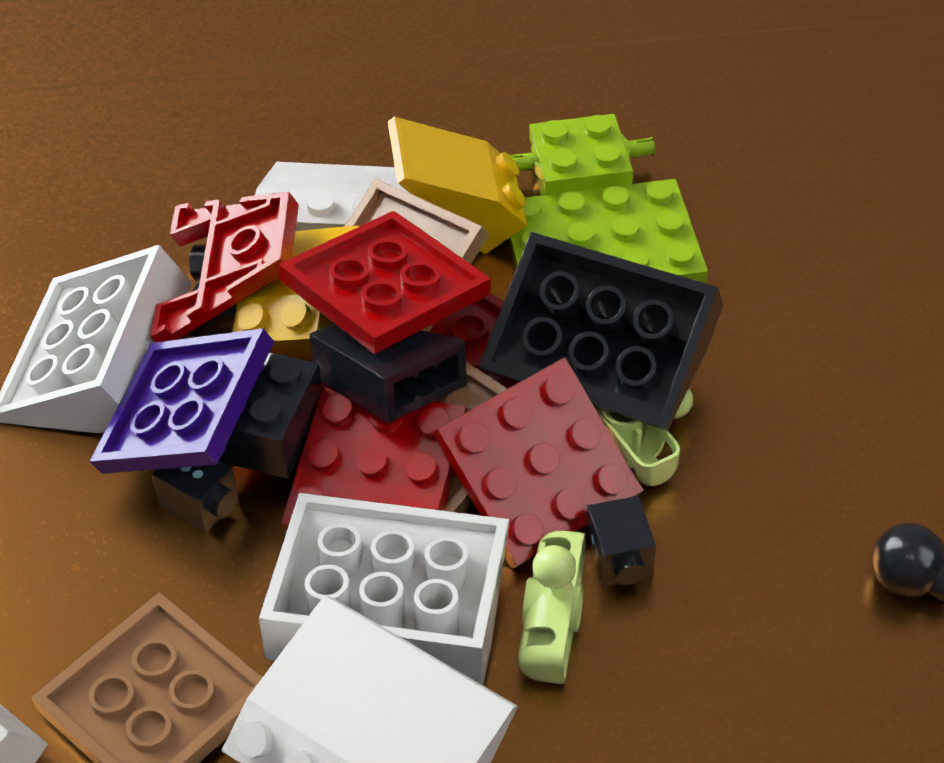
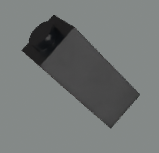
M335 323L309 334L312 362L319 363L322 383L386 423H390L467 386L465 341L458 337L420 330L374 354Z

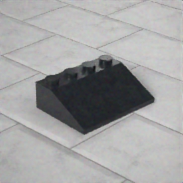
M530 232L479 369L503 378L521 382L565 357L594 407L668 431L708 349L723 308L721 295L716 286Z

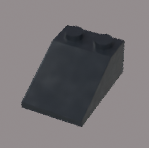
M269 353L264 363V368L253 386L245 408L240 414L226 444V449L219 460L226 464L288 479L306 443L323 389L319 363Z

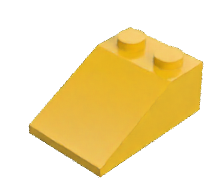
M393 117L388 121L397 183L410 194L481 225L489 234L480 249L482 253H488L528 226L523 208L526 205V200L519 189L516 177L519 174V169L508 153H499L487 141L398 117Z
M359 225L295 231L292 258L359 227ZM278 278L237 303L232 332L263 328L274 340L269 353L312 362L309 334L334 322L279 281Z

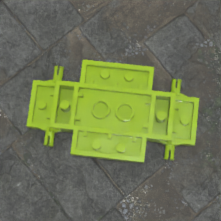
M615 114L593 115L590 117L529 124V138L532 145L531 153L510 156L515 161L519 172L533 170L538 180L541 196L525 197L526 205L523 208L528 226L508 239L515 269H517L530 232H534L707 284L708 270L676 179L632 184L633 169L630 158L654 156L655 142L653 137L627 140L620 132Z

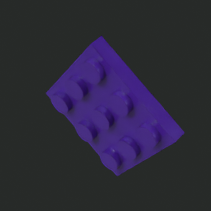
M261 328L150 343L89 462L101 474L217 465L226 449V444L239 416L245 408L253 386L264 368V363L274 344V340Z

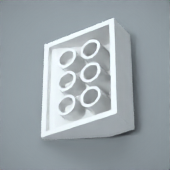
M276 162L257 187L255 196L290 192L299 204L296 231L344 227L375 178L405 192L408 191L397 183L395 167Z
M160 245L53 278L0 391V423L90 433L105 432L150 343H156L150 337L156 304L189 293L192 282Z
M299 493L259 616L265 659L276 660L325 595L334 598L483 685L493 638L509 519Z
M324 595L246 699L223 746L222 752L240 763H491L518 706L334 598Z

